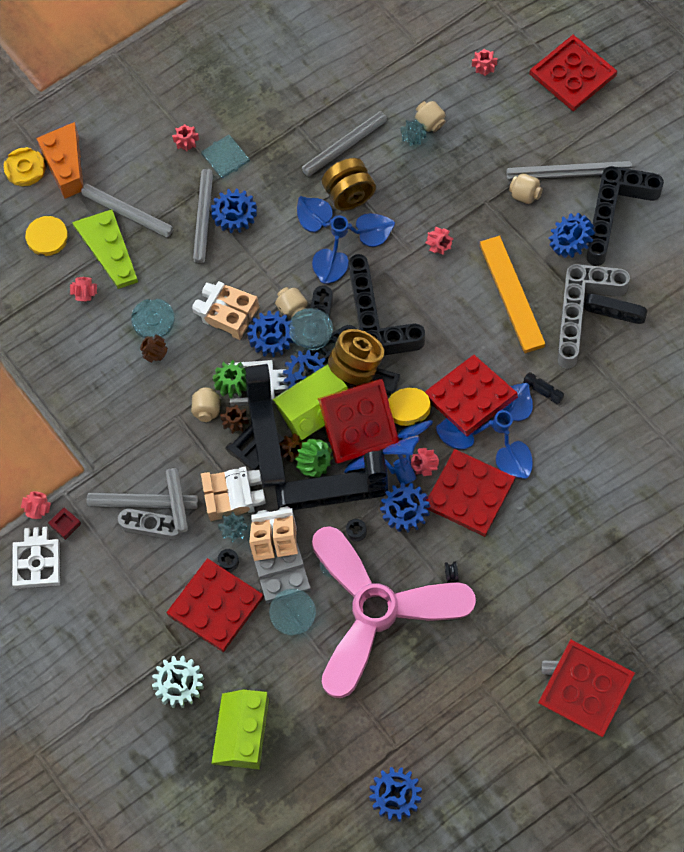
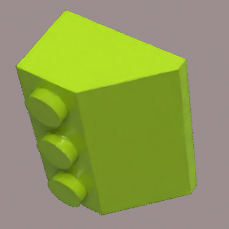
M327 364L273 398V401L291 433L297 434L299 439L303 440L325 426L318 398L346 390L348 387L330 370Z
M238 690L222 693L212 764L260 769L269 704L267 692Z

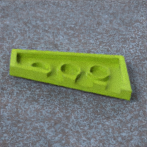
M112 209L72 222L73 227L81 235L85 244L91 249L95 258L101 263L105 272L118 289L138 283Z

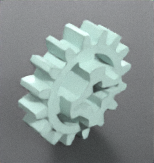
M172 656V662L168 663V661L163 660L164 667H156L159 674L152 676L153 680L156 681V683L152 684L154 690H158L155 693L157 698L163 697L162 703L164 705L170 701L172 708H175L176 703H179L181 708H184V702L188 701L190 704H193L192 697H200L197 689L204 688L203 684L199 682L204 680L203 674H198L201 671L199 665L193 667L194 661L192 659L186 663L184 656H181L180 661H177L175 656ZM168 674L167 680L163 682L165 675ZM173 676H175L176 679L182 682L181 684L183 688H181L180 685L174 682L175 680ZM193 681V685H192L191 689L189 690V689H188L189 683H191V682Z

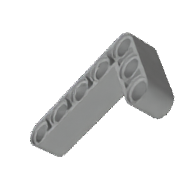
M579 264L571 265L567 269L557 357L558 364L562 368L570 369L577 363L584 293L610 296L624 295L627 292L630 275L626 270ZM593 279H600L601 281L596 282ZM615 281H620L623 284H617ZM573 295H574V296H577L578 298H577V299H573V298H571V297H569V296H573ZM567 315H575L576 317L570 318ZM566 334H572L575 337H567ZM569 353L572 357H566L563 354Z

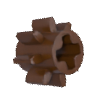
M157 334L154 337L147 336L140 346V350L144 355L143 358L151 363L153 360L161 361L168 349L165 346L166 343H164L165 339Z
M237 404L235 407H226V413L220 415L221 420L224 421L222 424L223 429L229 428L232 434L239 430L243 432L244 424H249L248 418L245 417L247 415L246 409L240 410Z
M295 433L292 437L285 435L283 442L279 443L283 450L281 451V456L283 458L287 457L290 463L298 457L299 452L297 450L302 448V442H306L304 439L300 440L299 436Z

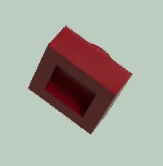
M64 507L48 524L66 540L81 525V522Z

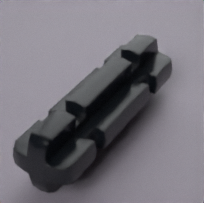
M529 372L525 376L523 383H528L529 387L533 386V390L546 398L550 397L554 403L559 404L564 398L562 391L554 390V386L541 378L537 379V376Z

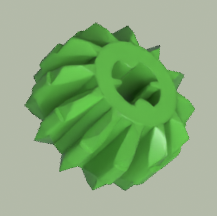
M233 360L230 362V365L223 362V368L216 367V374L213 375L215 389L217 391L220 390L222 396L228 393L231 399L234 394L241 397V390L247 391L243 364L240 362L235 365Z
M308 439L307 442H302V448L297 450L299 455L295 458L298 461L296 467L301 470V473L309 477H320L321 474H326L327 467H331L329 464L330 460L333 459L330 455L332 449L322 440Z

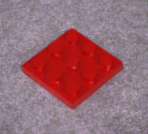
M572 35L531 68L529 75L574 112L616 77L617 70L575 35Z
M472 355L425 391L429 396L430 403L466 436H469L495 416L497 412L518 398L517 392L475 355Z
M383 379L318 398L335 463L338 464L372 451H379L399 442Z
M454 449L426 500L431 506L426 509L486 537L515 482V477Z
M207 558L166 613L169 617L224 653L263 600L264 595Z
M570 639L538 704L603 737L635 672Z

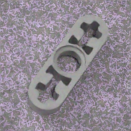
M124 509L118 515L119 525L126 532L171 540L178 539L183 534V532L177 533L175 529L173 532H170L169 528H167L172 527L174 524L173 516L134 509ZM129 516H132V519L134 521H130L129 524L126 525L124 519H128ZM149 519H154L157 521V525L153 529H147L144 527L145 522Z

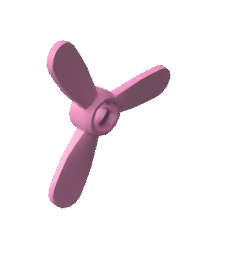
M323 527L313 535L312 548L314 553L328 572L354 597L352 611L356 621L337 646L322 676L323 688L329 696L343 698L349 696L355 690L368 662L376 632L388 629L397 617L427 621L450 620L466 617L474 610L476 604L475 594L466 584L445 583L428 585L395 594L388 586L371 582L360 557L344 534L337 528ZM381 597L388 601V611L385 616L380 618L366 616L363 611V604L366 599Z

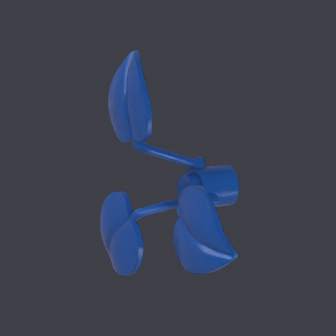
M300 196L298 199L297 215L302 227L307 231L317 232L321 229L322 225L324 227L331 226V233L335 236L333 251L322 249L313 257V270L323 284L338 281L348 269L347 255L337 252L339 238L346 236L348 229L355 234H360V241L364 245L377 247L387 240L395 226V222L390 218L369 213L357 219L356 227L358 230L352 227L351 223L348 224V220L344 216L338 215L331 219L332 208L325 200Z
M528 383L510 386L517 392L518 398L497 412L493 420H490L469 436L463 434L447 418L436 426L440 439L451 448L458 450L471 447L474 443L473 435L492 426L496 432L504 433L506 447L501 448L497 452L495 460L499 470L516 478L526 479L529 477L533 465L530 449L521 441H515L510 445V432L508 430L513 420H525L532 412L533 402Z
M432 420L405 427L398 433V438L403 439L383 450V454H398L399 459L393 463L394 467L386 459L385 463L391 474H396L400 485L402 482L408 484L417 478L411 466L410 455H413L414 448L420 440L419 436L416 435L432 425ZM364 455L352 460L346 467L344 474L348 471L364 468Z

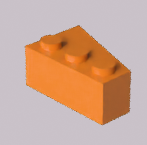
M75 122L37 138L41 153L64 199L80 193L83 188L79 135Z

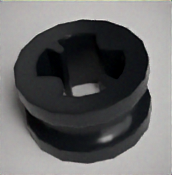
M352 519L347 523L346 532L349 539L358 542L366 537L367 529L362 520ZM354 526H359L362 531H358L359 534H353L351 528L355 529Z
M224 549L218 555L219 566L228 572H232L238 567L239 558L234 550ZM226 556H229L231 559H234L231 560L232 564L227 565L226 562L222 561H225Z
M453 561L452 564L445 562L446 582L450 583L451 580L459 582L456 561Z

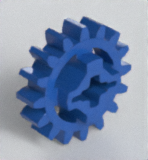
M228 189L226 195L219 193L220 199L214 198L215 205H211L212 219L215 220V225H221L222 231L229 228L230 233H233L234 229H237L240 233L242 227L249 229L248 223L254 224V217H257L256 202H253V196L247 197L246 191L240 194L238 189L234 193H231L230 189Z
M571 213L568 219L563 216L561 223H555L557 228L551 229L553 235L549 237L551 241L549 245L558 256L562 255L566 258L569 254L573 258L576 252L582 254V248H589L588 242H593L590 236L595 234V231L592 229L594 225L585 215L582 216L580 213H577L574 216Z
M268 311L267 316L259 313L260 319L253 318L254 325L248 326L249 332L247 335L250 340V346L255 347L256 353L262 350L265 357L268 353L275 357V352L283 355V349L289 350V343H294L293 335H295V329L292 328V321H288L286 314L280 317L279 311L275 315ZM283 329L286 331L285 336H283ZM258 331L260 332V338H259V339L257 338V333H258Z
M307 350L306 355L298 351L297 358L293 355L290 356L292 363H285L288 370H283L282 374L288 377L283 382L290 383L289 388L306 378V376H302L304 369L307 373L311 372L313 374L324 367L323 363L326 359L322 358L319 360L318 352L311 356L310 350ZM308 361L314 362L317 366L309 364ZM298 363L299 371L292 374L293 367Z
M402 482L401 488L393 485L392 493L389 491L385 492L388 498L381 499L382 504L385 505L380 508V511L384 513V521H389L388 525L390 528L396 525L398 532L405 528L408 533L412 526L417 530L419 522L422 524L426 523L423 516L430 515L429 511L426 510V508L431 507L430 503L426 501L428 499L427 494H422L420 486L415 489L413 483L406 487L404 482ZM414 496L418 498L420 506L414 503ZM391 509H393V511L397 512V513H396L397 518H394V517L392 516V514H391Z
M390 767L389 774L382 770L381 779L378 777L373 778L376 786H370V791L375 794L370 795L369 799L370 801H376L372 808L373 810L380 808V817L388 814V821H391L393 816H397V820L400 822L404 814L408 819L411 817L410 810L417 812L418 807L415 803H421L422 798L417 796V794L422 793V788L415 787L419 780L417 778L411 780V771L405 775L403 774V768L400 767L398 772H394L393 767ZM393 779H399L404 782H395ZM384 784L386 791L381 795L382 797H379L380 789ZM391 791L400 792V798L391 797ZM412 791V798L407 804L405 797ZM388 806H394V807H397L398 809H397V810H395V809H390V808H388Z

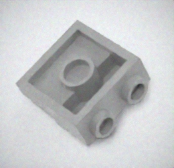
M299 547L298 554L277 557L275 549V558L254 561L266 604L311 591Z

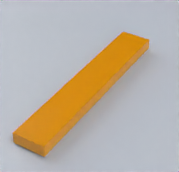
M496 236L480 241V248L524 354L544 348L545 341L501 237Z

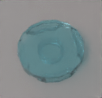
M161 299L143 300L136 305L131 315L133 329L143 338L147 336L154 337L156 334L164 337L171 331L175 321L171 306Z
M314 308L296 312L291 318L289 333L293 342L298 346L305 347L304 349L317 350L326 346L333 332L332 321L328 315Z
M286 589L280 592L272 600L269 608V616L274 628L290 636L299 635L307 631L313 624L316 615L314 602L308 594L298 589Z

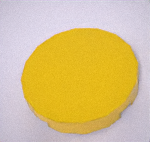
M28 147L12 151L3 164L7 179L14 185L22 187L37 183L43 177L46 170L45 161L41 153Z
M43 216L29 224L25 239L29 248L35 254L51 256L59 253L65 247L68 231L60 219L53 216Z
M400 389L388 398L394 423L398 425H415V422H422L430 414L431 404L429 396L420 389Z

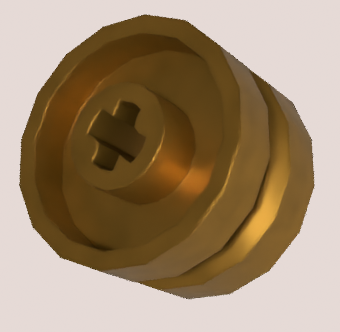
M349 158L336 163L325 172L322 178V185L330 195V200L334 207L341 211L352 210L361 206L376 191L375 182L368 174L363 161L358 158Z
M348 329L339 335L335 347L328 358V365L330 370L341 380L354 385H362L370 382L374 377L377 367L384 357V348L371 334L358 329Z

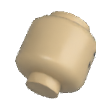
M424 101L416 108L415 120L425 131L436 132L445 124L446 114L435 101L428 103Z
M524 173L518 177L515 176L509 188L513 199L526 204H531L535 199L538 200L543 190L540 187L538 178Z
M286 287L278 292L275 304L282 315H287V319L297 320L306 313L307 300L297 288L289 289Z
M201 388L196 391L192 396L191 413L202 422H209L219 416L221 401L219 394L211 388Z

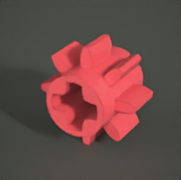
M483 49L479 53L475 52L474 59H472V67H476L475 73H480L484 76L490 72L494 73L498 59L493 58V51L490 52Z
M184 124L179 128H175L176 135H172L177 149L182 148L188 151L193 147L196 148L195 141L199 140L198 133H195L194 126L189 127Z
M435 227V231L428 232L425 243L431 246L429 251L443 255L444 251L451 249L453 238L448 235L449 230Z
M77 277L75 282L70 284V295H75V300L91 301V296L97 294V284H92V278Z
M419 448L418 454L412 455L411 466L416 471V474L431 476L432 471L438 469L439 459L434 450Z
M33 491L27 497H23L21 508L24 509L25 515L32 519H41L42 515L45 516V513H49L51 503L47 502V496L44 493Z

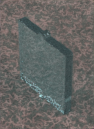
M227 135L218 142L214 141L213 145L201 152L202 156L221 178L234 171L237 172L238 168L250 161L230 135Z

